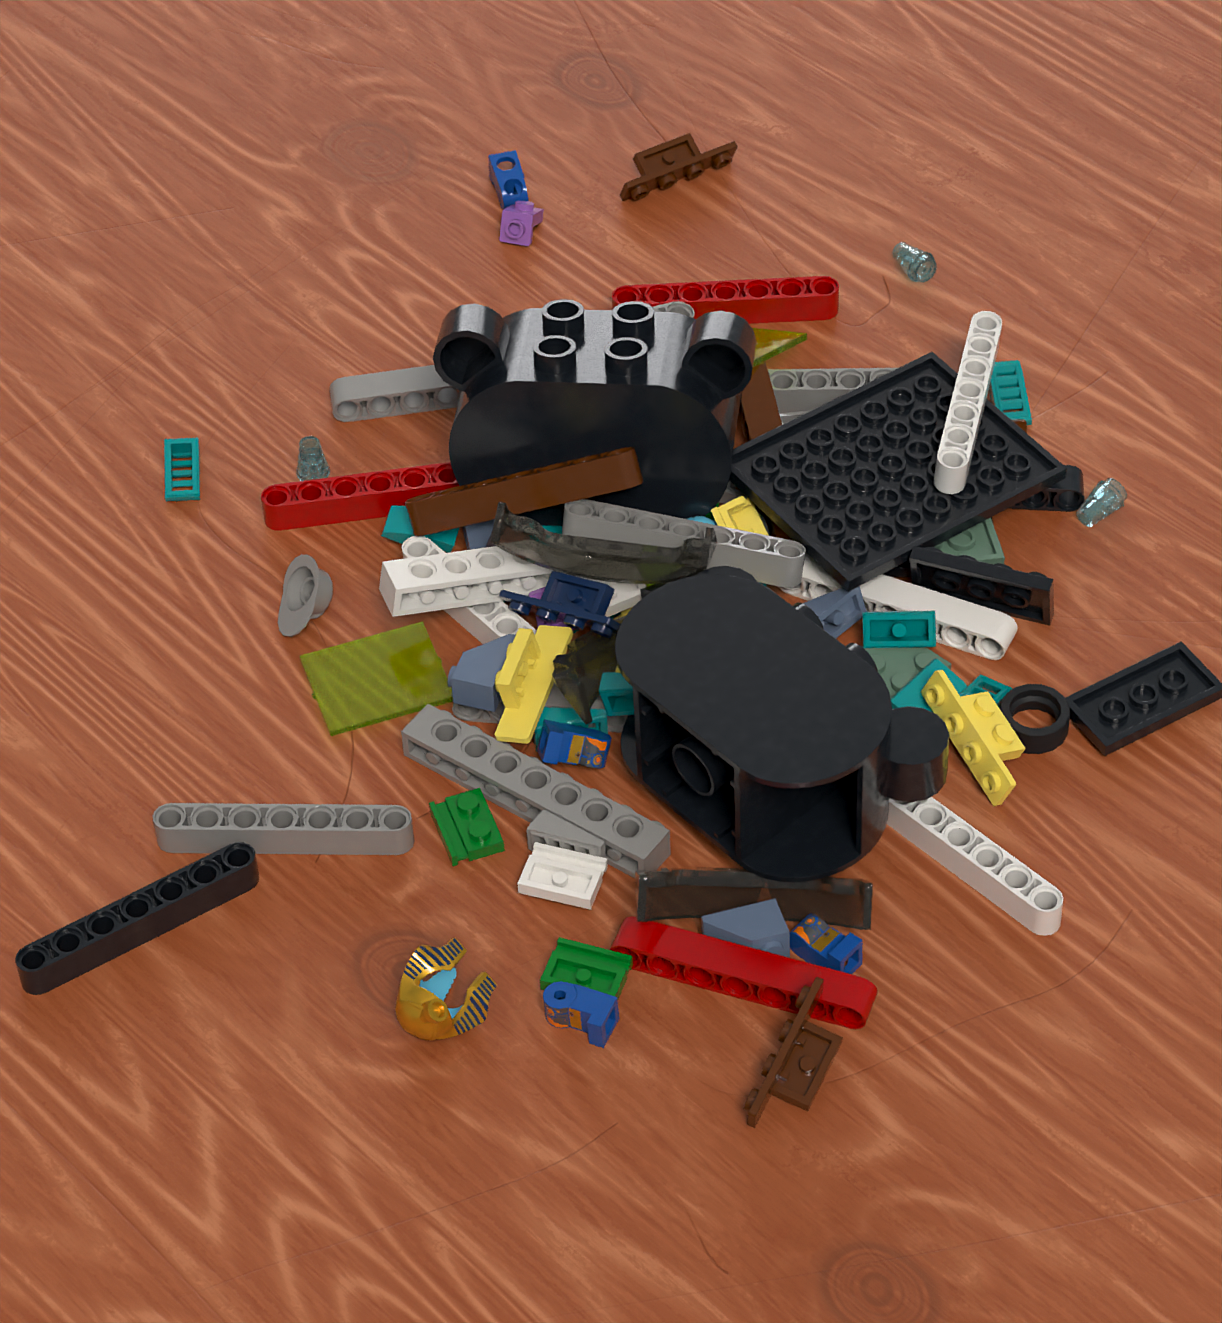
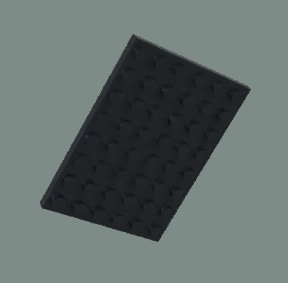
M930 352L734 448L729 480L791 539L802 544L806 549V553L849 592L910 560L909 557L913 546L921 548L935 547L1066 478L1067 468L986 398L964 489L955 494H946L936 489L934 474L937 454L958 373L935 353Z

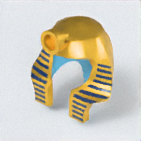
M456 937L450 939L445 946L439 948L428 945L419 946L410 957L404 969L399 985L395 1011L401 1027L406 1032L420 1039L451 1038L478 1026L487 1017L490 996L497 987V984L486 972H481L467 988V995L463 1005L451 1009L444 1002L451 984L454 983L453 979L456 978L457 971L454 966L467 952ZM440 970V972H437L436 975H433L430 979L423 982L422 979L425 976L434 971Z

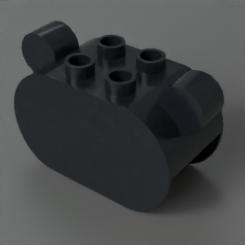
M560 299L545 304L543 308L524 309L503 318L499 313L487 306L479 304L460 305L451 310L443 319L433 355L435 370L441 379L455 389L461 390L449 438L450 463L459 486L620 448L634 447L644 482L632 488L585 499L683 519L706 516L722 498L730 479L742 391L750 382L756 348L754 330L745 319L732 312H708L697 319H693L675 312H655L649 304L638 301L621 303L615 306L613 310H585L583 305L577 301ZM565 503L498 519L521 525L563 526Z
M731 566L711 567L699 572L696 576L665 584L642 598L629 611L620 625L615 643L616 661L622 676L633 687L634 715H628L621 733V754L627 770L640 784L735 862L759 877L779 882H806L832 876L851 867L865 857L881 838L888 820L889 798L905 802L926 800L937 794L946 783L949 753V732L946 723L937 714L924 708L907 706L892 709L886 683L878 673L873 658L863 647L856 643L843 645L824 630L820 619L810 607L803 603L790 605L768 587L758 583L752 574L741 568Z

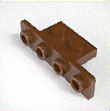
M688 133L635 153L633 161L641 177L626 182L619 196L622 201L631 198L639 200L648 195L651 190L659 187L661 190L668 189L675 185L678 180L688 177V179L696 178L704 173L706 169L714 166L717 169L722 168L732 161L738 146L733 141L700 153L694 139Z
M816 976L811 987L805 985L801 990L795 1005L800 1010L794 1021L787 1019L778 1039L783 1044L777 1055L771 1053L767 1058L761 1073L766 1078L760 1090L753 1088L744 1106V1110L749 1112L747 1125L753 1128L756 1127L771 1095L809 1111L843 1039L841 1036L808 1022L822 995L824 979Z

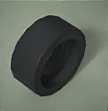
M1026 684L1015 687L1003 698L1000 710L1026 748L1024 753L1042 754L1053 751L1063 744L1069 731L1070 706L1061 693L1054 688L1042 684ZM1028 709L1041 710L1054 717L1056 722L1044 728H1029L1020 725L1013 719V716L1018 712Z

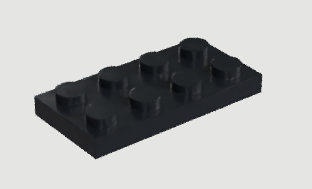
M913 546L909 557L912 584L1003 612L1011 617L1048 626L1051 625L1054 616L1053 579L1047 578V576L1039 572L1026 573L1014 570L1001 563L993 565L980 562L968 555L955 556L943 553L934 547L921 548Z
M1181 641L1065 699L1070 706V719L1100 752L1106 756L1221 699L1222 683Z

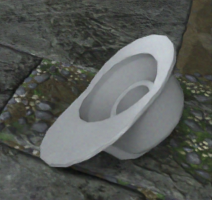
M301 554L294 558L285 574L283 595L278 614L279 631L287 637L299 634L306 627L310 619L320 617L332 599V580L327 572L318 568L315 559L310 555Z

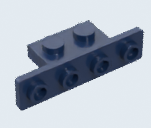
M552 571L541 599L506 590H501L499 594L500 598L510 603L508 609L517 614L528 616L530 612H534L536 617L554 624L557 619L563 620V624L583 631L585 626L591 627L592 632L606 638H611L613 633L617 634L621 625L612 618L605 616L615 591L608 584Z

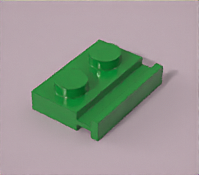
M480 788L446 797L445 802L435 804L434 801L429 802L430 814L452 866L458 865V861L467 858L470 862L505 851L503 838Z
M559 937L555 951L553 950L541 976L540 988L545 990L548 985L562 981L584 986L619 999L626 983L629 969H632L633 957Z

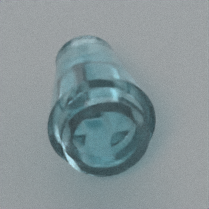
M901 242L894 247L892 253L894 259H896L912 281L926 282L934 276L937 264L931 253L909 245L906 242Z
M314 436L302 438L299 442L297 477L301 481L328 478L330 467L319 439Z
M1107 478L1105 481L1101 480L1076 512V515L1082 524L1092 527L1095 523L1122 508L1124 501L1127 499V492L1113 478Z

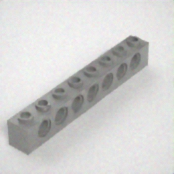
M427 704L401 731L404 756L468 790L480 788L485 799L530 823L544 809L604 840L607 863L610 866L644 884L671 854L670 830L665 828L660 822L647 819L636 813L631 807L619 804L604 796L597 789H590L573 780L568 774L560 773L544 765L536 757H529L507 742L497 741L495 738L485 734L480 728L462 722L446 710H440Z

